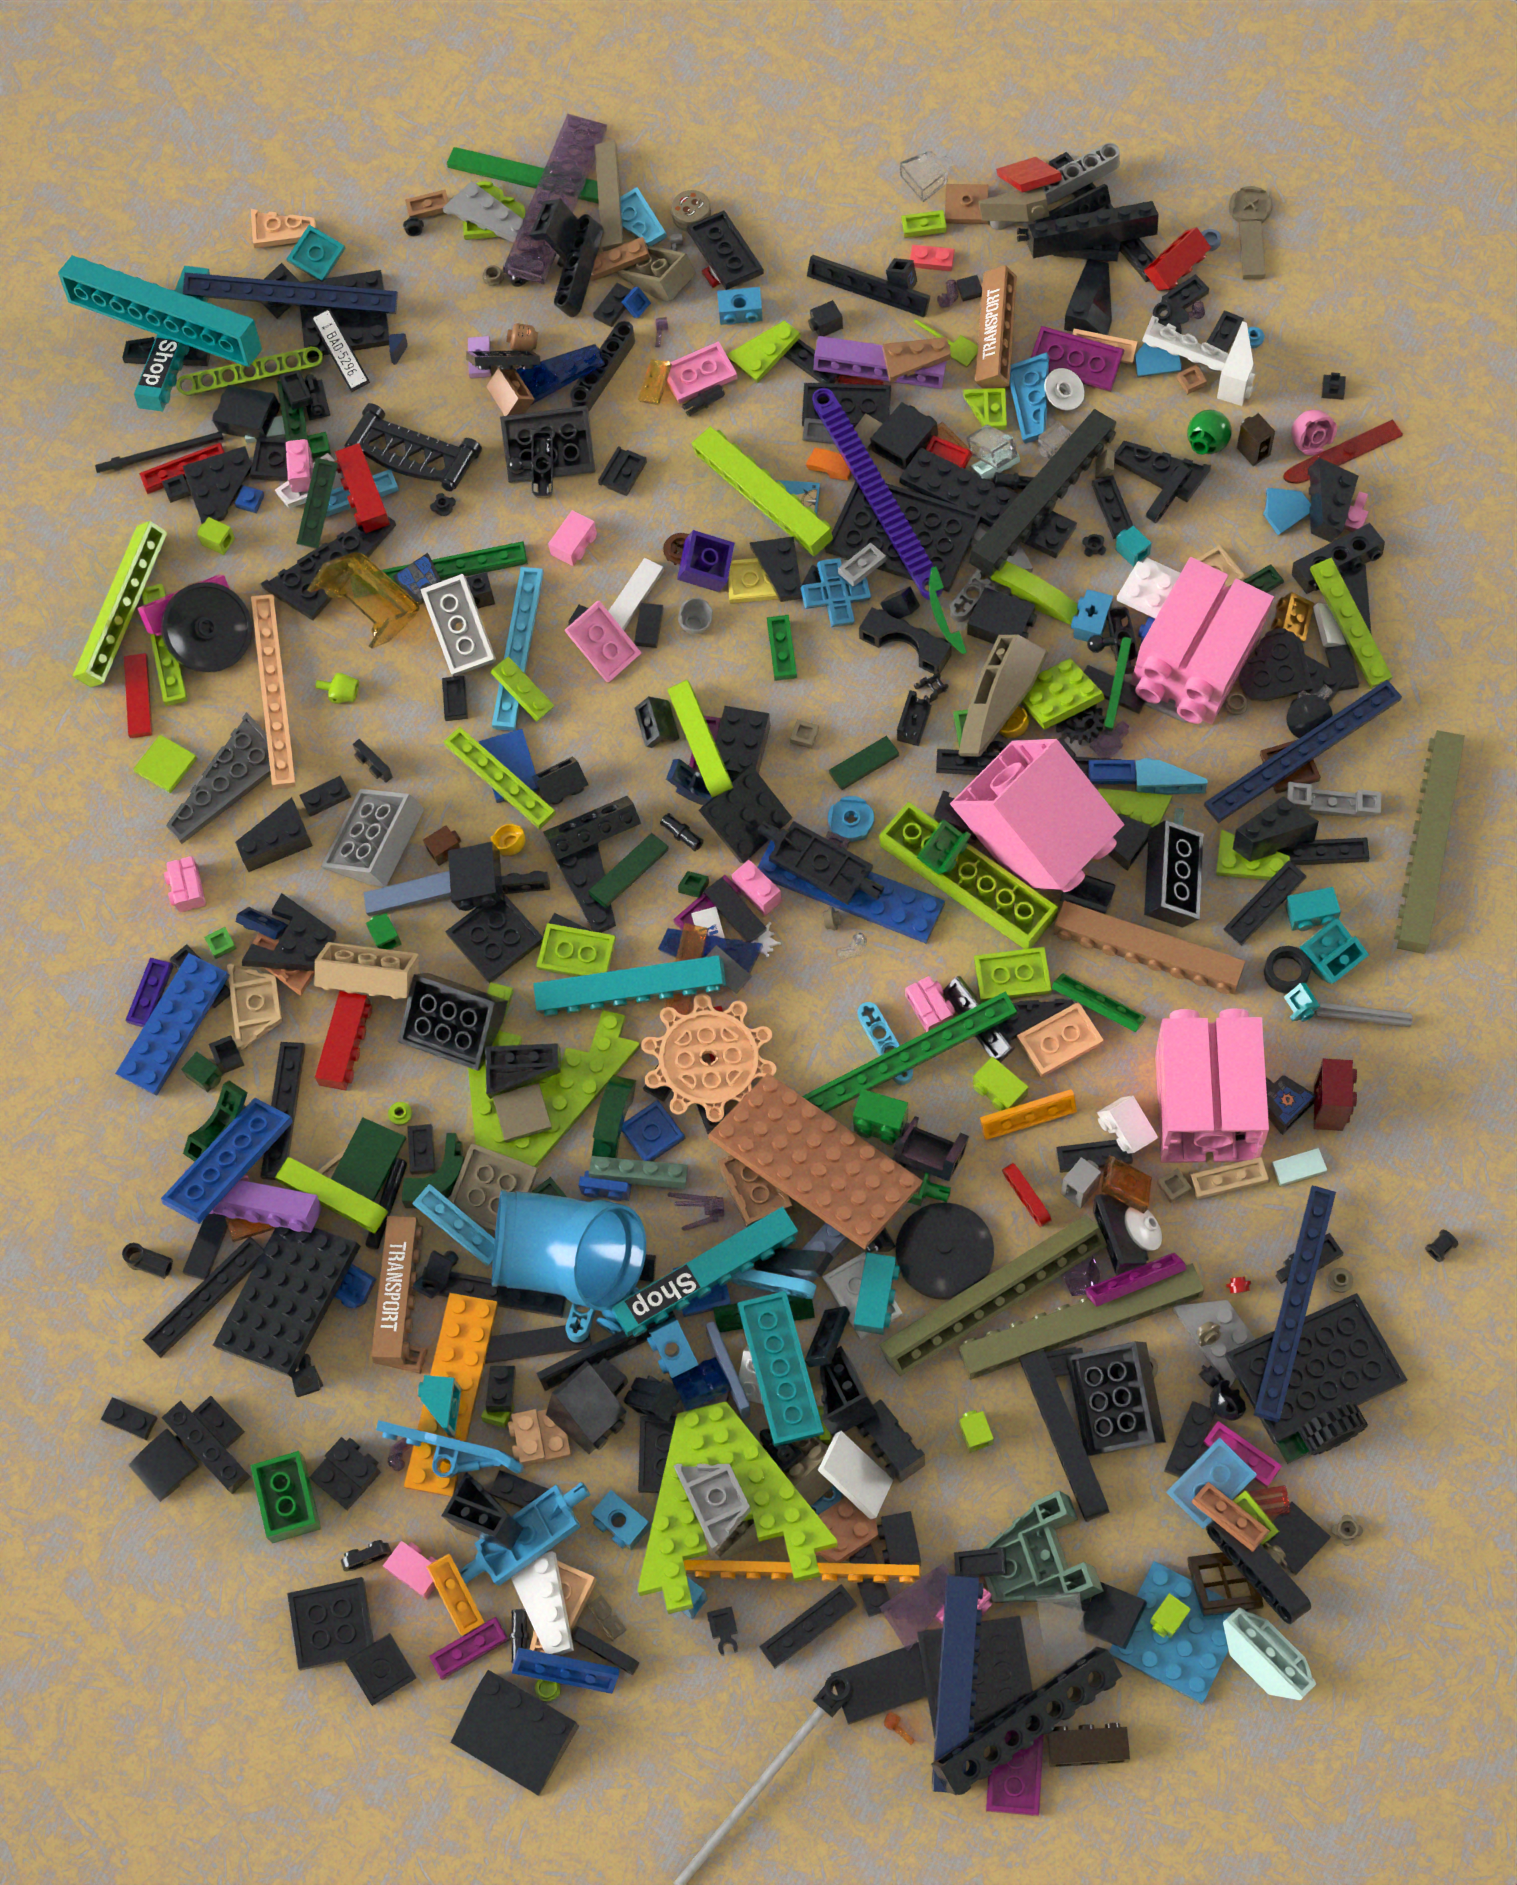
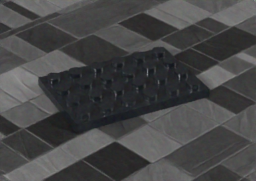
M855 481L832 531L833 540L825 547V552L849 560L869 543H872L886 555V562L879 566L878 570L913 581L857 481ZM886 483L898 506H900L902 513H904L906 520H908L910 527H912L914 534H916L918 541H920L921 546L928 555L929 560L932 561L933 567H937L944 586L943 591L949 592L981 522L982 513Z
M280 1226L276 1227L217 1335L213 1346L221 1351L292 1378L361 1246L355 1241L315 1227L311 1233L305 1231L297 1232Z
M1357 1293L1305 1316L1280 1420L1277 1423L1259 1417L1274 1445L1298 1434L1300 1428L1305 1426L1307 1422L1312 1421L1313 1418L1320 1416L1331 1408L1350 1401H1355L1358 1406L1408 1381ZM1275 1331L1225 1354L1229 1365L1254 1409Z

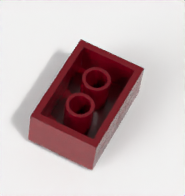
M1322 1059L1314 1082L1316 1099L1314 1102L1313 1129L1343 1131L1346 1123H1350V1115H1353L1354 1107L1357 1104V1092H1353L1354 1083L1356 1084L1357 1069H1353V1060Z

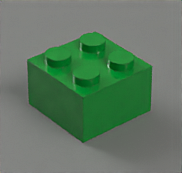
M861 1089L853 1113L854 1131L861 1137L870 1138L872 1136L879 1138L885 1144L893 1145L896 1143L898 1136L903 1137L902 1132L908 1121V1102Z

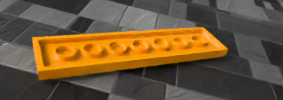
M449 1293L430 1376L455 1378L462 1388L455 1438L450 1437L424 1404L417 1430L467 1442L498 1309L497 1301ZM421 1442V1446L413 1445L404 1487L406 1489L452 1497L456 1491L459 1474L452 1478L437 1476L432 1469L437 1445ZM448 1459L444 1460L440 1465L443 1473H447L451 1468V1463Z

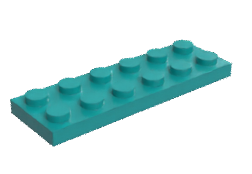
M786 1291L737 1302L774 1447L824 1435Z

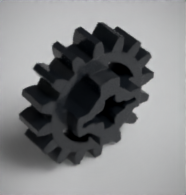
M1097 704L1055 724L1057 725L1056 732H1062V739L1069 737L1071 744L1074 740H1078L1079 745H1082V740L1091 743V736L1097 739L1099 732L1103 731L1105 716H1102L1103 709L1097 708Z

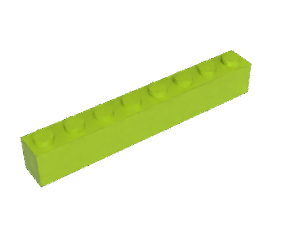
M710 426L691 443L696 456L790 537L794 536V540L812 556L815 557L833 540L832 527L826 520L823 519L821 521L817 518L812 508L803 506L801 500L795 494H789L780 481L775 482L770 473L765 468L760 469L751 456H745L737 444H731L727 441L723 432L720 430L716 431Z
M151 521L136 527L72 676L89 687L104 683L168 533Z

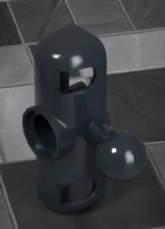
M535 431L532 434V460H523L521 457L515 456L508 461V469L512 473L518 474L524 469H532V493L537 498H549L553 494V436L549 431ZM534 440H538V449L534 448ZM549 440H551V448H550V449H549ZM546 460L549 463L548 467L545 470L538 469L537 464L539 461ZM534 483L538 484V492H534Z
M1126 607L1110 608L1106 618L1109 621L1110 637L1103 638L1099 635H1093L1088 639L1087 646L1093 653H1099L1104 647L1110 646L1114 652L1115 661H1118L1121 642L1118 639L1124 637L1132 638L1125 674H1131L1134 672L1135 666H1131L1130 661L1135 658L1137 659L1138 649L1130 613ZM1127 616L1128 624L1123 627L1121 620Z

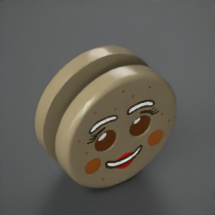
M683 191L672 201L673 221L683 231H687V226L711 216L710 201L700 191Z

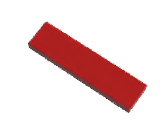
M220 442L143 471L139 475L147 494L163 489L162 481L183 474L186 480L183 469L184 465L225 452Z
M146 653L124 656L128 736L130 738L151 736L152 720L148 656Z

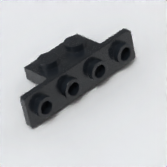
M1102 184L1049 211V217L1034 220V223L1095 212L1111 203L1108 186Z

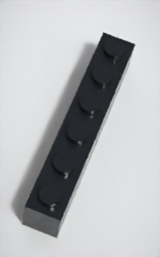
M1153 201L1028 224L1027 245L1032 257L1039 258L1153 236L1158 233L1159 214Z

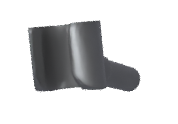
M682 233L671 234V250L676 251V246L683 245Z

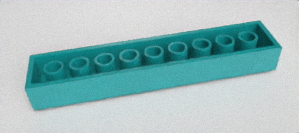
M73 255L58 272L67 300L71 304L247 367L252 364L262 350L254 319L249 316L237 314L229 309L220 308L212 303H206L195 297L178 293L175 290L161 287L158 284L144 281L139 277H133L121 271L107 268L102 264H96L85 258Z

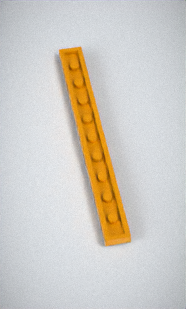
M684 1560L686 1574H695V1578L709 1579L710 1575H720L721 1579L730 1580L735 1579L736 1575L746 1576L745 1579L761 1580V1576H771V1580L784 1581L786 1577H794L790 1562ZM817 1563L820 1577L825 1582H837L838 1578H848V1582L859 1583L863 1582V1578H870L875 1583H889V1579H899V1583L913 1584L915 1580H921V1568L919 1565Z

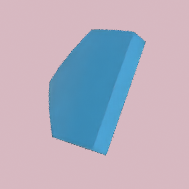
M1146 342L1135 354L1137 377L1175 373L1182 370L1180 355H1172L1162 348L1151 347Z
M1267 488V499L1263 516H1265L1277 535L1310 513L1311 503L1302 492Z

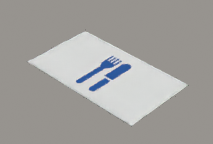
M712 907L691 913L703 956L708 955L716 945L721 950H727L728 947L717 908Z

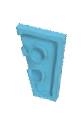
M638 187L621 196L622 226L637 239L643 237L648 246H653L667 238L665 230Z

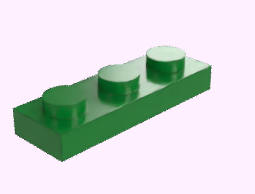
M789 615L767 617L774 680L797 678Z

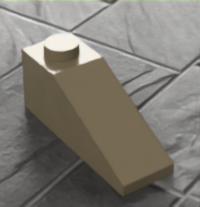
M1042 187L1023 193L1017 190L979 201L982 221L1030 222L1049 217L1047 198Z

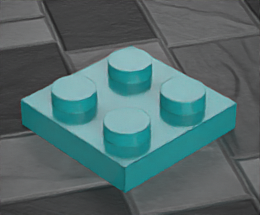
M308 225L286 260L315 279L322 281L328 277L346 248L345 245Z

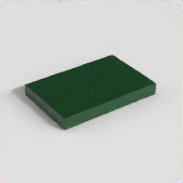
M362 1117L331 1179L374 1202L407 1139L406 1136Z

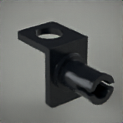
M435 1250L432 1251L425 1274L413 1284L412 1288L433 1299L446 1287L451 1269L458 1263V1255L454 1251H447L444 1255ZM422 1284H431L435 1289L427 1290L423 1288Z
M304 1354L297 1367V1371L292 1376L296 1397L319 1391L323 1387V1382L315 1365H311L309 1354Z

